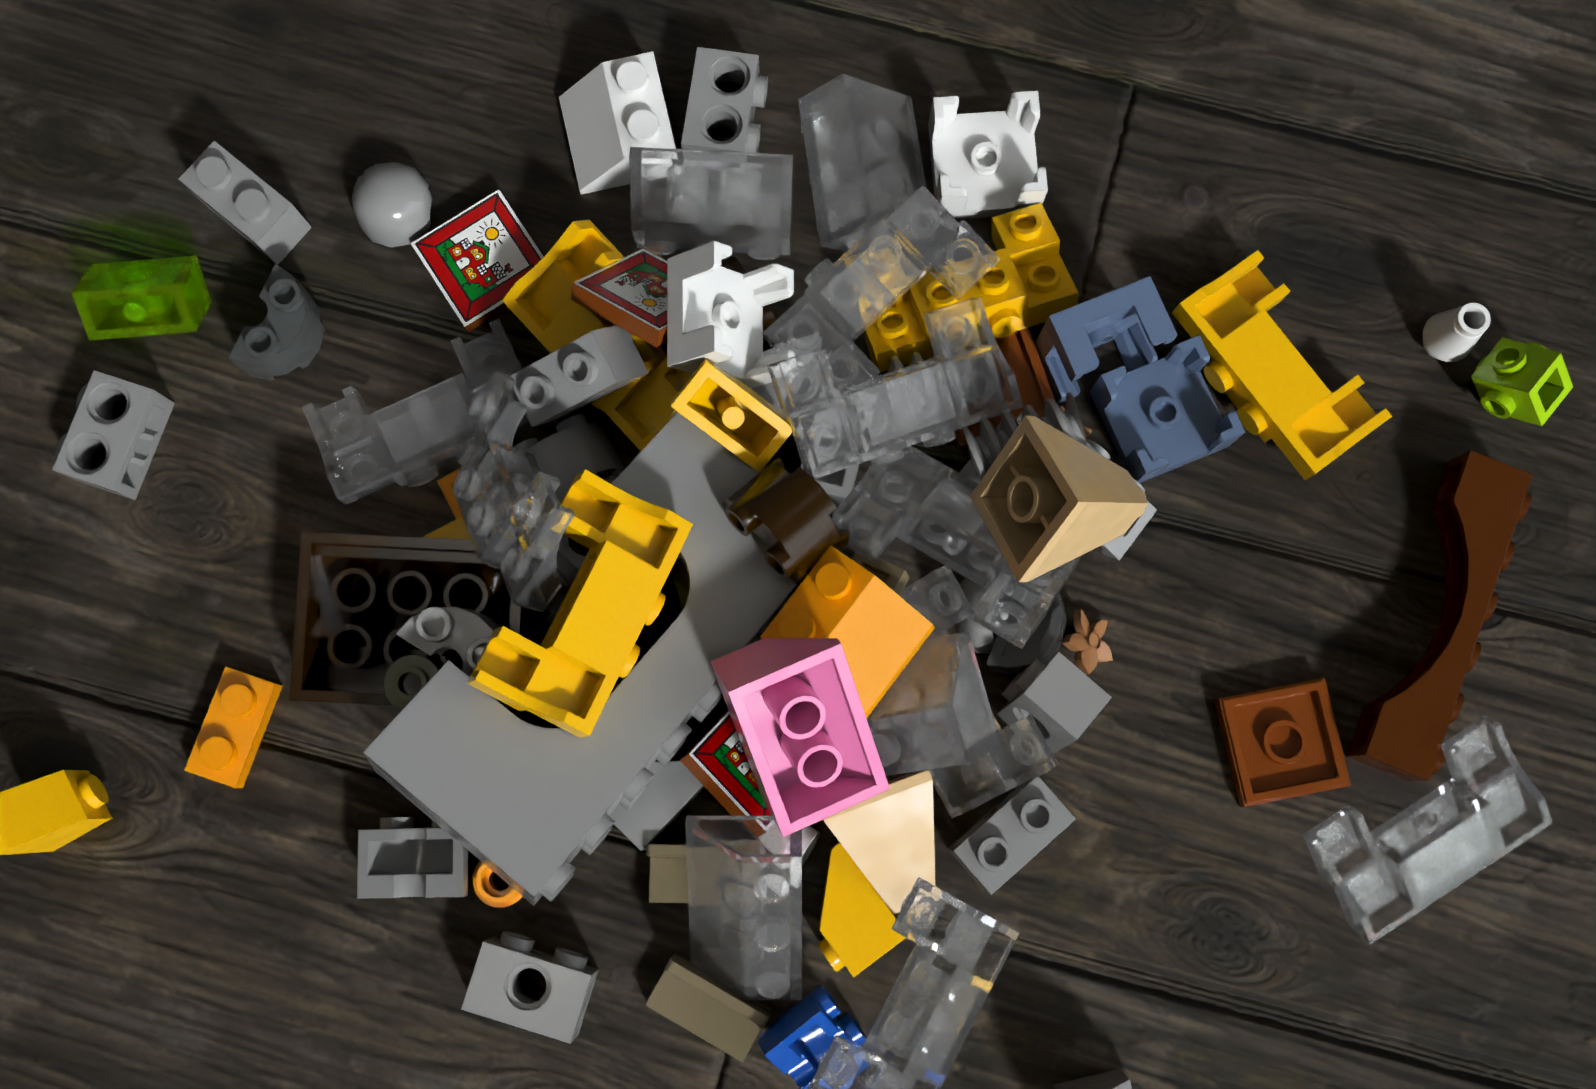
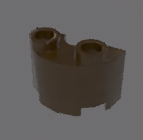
M777 458L722 504L726 507L725 515L739 533L748 536L754 532L767 544L769 548L764 552V557L773 571L784 579L790 577L799 587L830 545L839 551L848 545L849 532L845 529H839L833 523L829 515L837 509V506L821 485L800 467L790 474L783 469L782 459Z

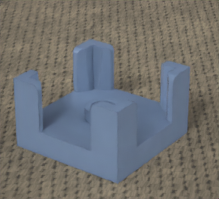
M1151 276L1050 315L1035 342V346L1058 404L1066 401V396L1069 392H1072L1074 397L1078 396L1081 390L1077 379H1080L1083 374L1091 372L1099 366L1100 362L1094 348L1113 340L1126 370L1130 372L1157 361L1158 356L1153 346L1173 342L1178 334Z
M1200 335L1175 345L1166 357L1126 373L1125 366L1102 374L1089 391L1124 469L1128 470L1131 477L1139 483L1225 449L1245 433L1234 409L1221 416L1200 372L1210 361L1209 353Z

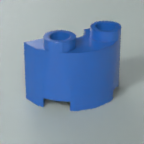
M822 984L766 1028L767 1030L761 1034V1038L758 1039L764 1056L783 1074L788 1072L800 1089H845L873 1066L860 1045L868 1040L865 1033L848 1012L838 1017L842 1011Z

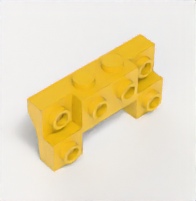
M1042 203L992 217V240L997 251L911 277H904L892 248L842 262L845 285L861 324L877 374L889 370L892 356L897 355L904 366L911 364L913 352H919L923 360L933 357L934 349L940 348L943 353H954L956 345H962L965 348L980 341L1010 336L1016 331L1045 323L1050 315L1078 304L1079 292L1059 254L1060 239Z
M590 220L573 221L550 251L513 285L502 301L551 354L592 330L615 326L610 321L571 300L573 282L624 258V256ZM631 334L649 373L591 404L597 409L604 411L634 445L642 451L677 413L670 406V403L693 374L667 367V357L665 358L656 347Z
M1257 250L1225 274L1180 302L1172 314L1191 338L1198 335L1201 336L1210 356V361L1204 366L1205 377L1215 390L1220 393L1225 392L1237 407V415L1245 429L1253 435H1259L1264 443L1272 439L1302 478L1307 480L1390 419L1392 415L1386 408L1376 414L1357 391V388L1365 383L1359 375L1333 393L1326 387L1267 313L1268 310L1280 303L1291 291L1284 283L1277 289L1273 287L1257 267L1264 259L1263 255Z
M585 469L574 477L549 526L587 547L589 551L541 645L532 642L505 626H501L492 633L467 681V684L512 708L518 711L527 710L578 738L590 736L618 677L625 678L635 665L640 653V647L635 642L644 624L647 626L651 625L659 615L666 596L660 591L693 526V523L669 509L641 500Z

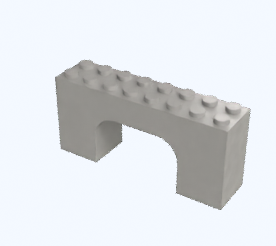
M679 412L673 416L612 482V485L641 500L669 509L693 523L673 565L672 586L679 602V616L611 693L590 736L578 738L561 728L539 727L519 719L495 698L467 684L469 676L448 660L363 752L377 774L533 906L542 895L551 902L574 875L573 872L576 868L570 864L573 858L581 849L588 855L595 851L612 830V825L615 823L610 814L619 804L629 810L649 786V781L654 774L648 769L653 763L658 760L665 766L687 740L686 737L692 731L686 725L690 719L694 717L701 723L721 700L722 692L710 661L761 640L760 636L798 588L797 584L790 577L787 579L780 577L769 566L764 557V552L769 548L767 544L754 532L748 536L739 533L725 515L726 507L722 503L759 472Z

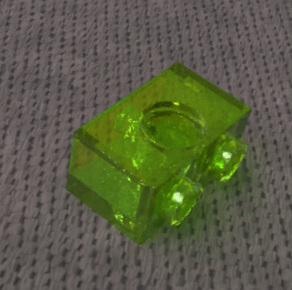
M197 255L91 264L71 292L89 341L196 332L212 303Z

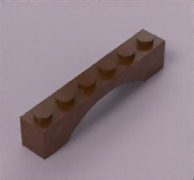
M1471 450L1448 462L1432 508L1441 533L1446 561V592L1439 624L1427 650L1410 673L1386 694L1363 707L1346 757L1406 781H1430L1431 776L1436 774L1442 767L1447 753V747L1443 744L1449 723H1453L1457 719L1463 707L1464 695L1460 690L1465 675L1473 669L1480 656L1481 644L1477 642L1483 622H1486L1493 614L1498 602V593L1494 589L1499 574L1507 568L1514 555L1515 544L1511 542L1516 523L1524 518L1531 504L1532 497L1527 491L1533 474Z

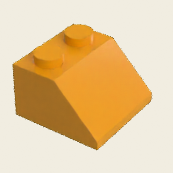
M830 545L760 638H837L842 644L866 718H868L935 627L878 577Z

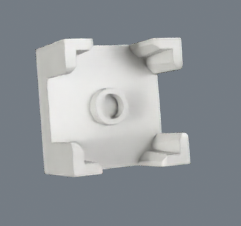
M1038 91L1012 93L1006 111L957 114L959 106L958 96L933 97L928 129L936 221L995 217L1034 204H1043L1048 191L1045 167L1038 169L1034 135L1040 118Z
M711 241L668 258L667 367L693 374L704 359L741 380L750 388L795 376V353L793 350L786 349L763 356V306L790 298L793 295V269L779 264H770L741 274L721 266V260L732 255V247L717 241Z

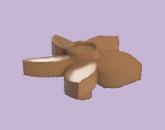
M1074 610L1073 620L1076 633L1065 635L1062 644L1069 650L1076 652L1074 655L1075 665L1084 674L1088 675L1096 668L1097 663L1113 661L1110 647L1104 641H1101L1108 621H1094L1089 625L1083 610Z

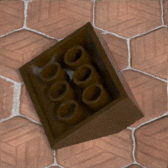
M301 532L289 700L392 705L384 691L385 674L393 662L407 655L427 657L439 669L449 660L462 671L463 662L455 650L450 651L446 656H440L437 653L430 656L396 635L411 617L420 614L429 607L471 609L490 616L500 626H505L530 640L527 543ZM409 673L404 678L403 687L407 693L414 695L421 687V680L415 673ZM497 700L509 711H518L512 708L511 706Z

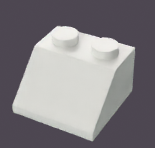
M653 51L602 62L559 96L581 195L680 173L676 147Z

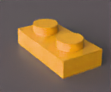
M225 666L184 771L232 788L243 789L283 685Z

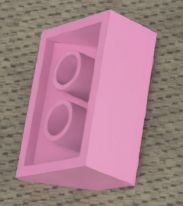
M763 638L710 661L763 802L783 837L890 789L842 644L837 638Z

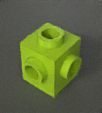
M1504 337L1500 339L1488 356L1480 360L1475 372L1471 375L1481 399V405L1487 412L1498 418L1507 419L1511 417L1541 427L1573 388L1561 352L1547 349L1536 342L1523 343Z

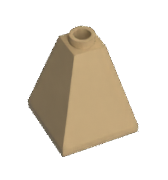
M1025 415L970 496L1018 582H1029L1124 535L1135 520L1143 515L1146 506L1149 504L1144 491L1137 486L1128 470L1039 418Z
M908 745L879 756L890 787L889 790L823 819L892 913H899L901 917H911L926 911L931 905L930 900L936 898L933 779L928 767L912 746Z

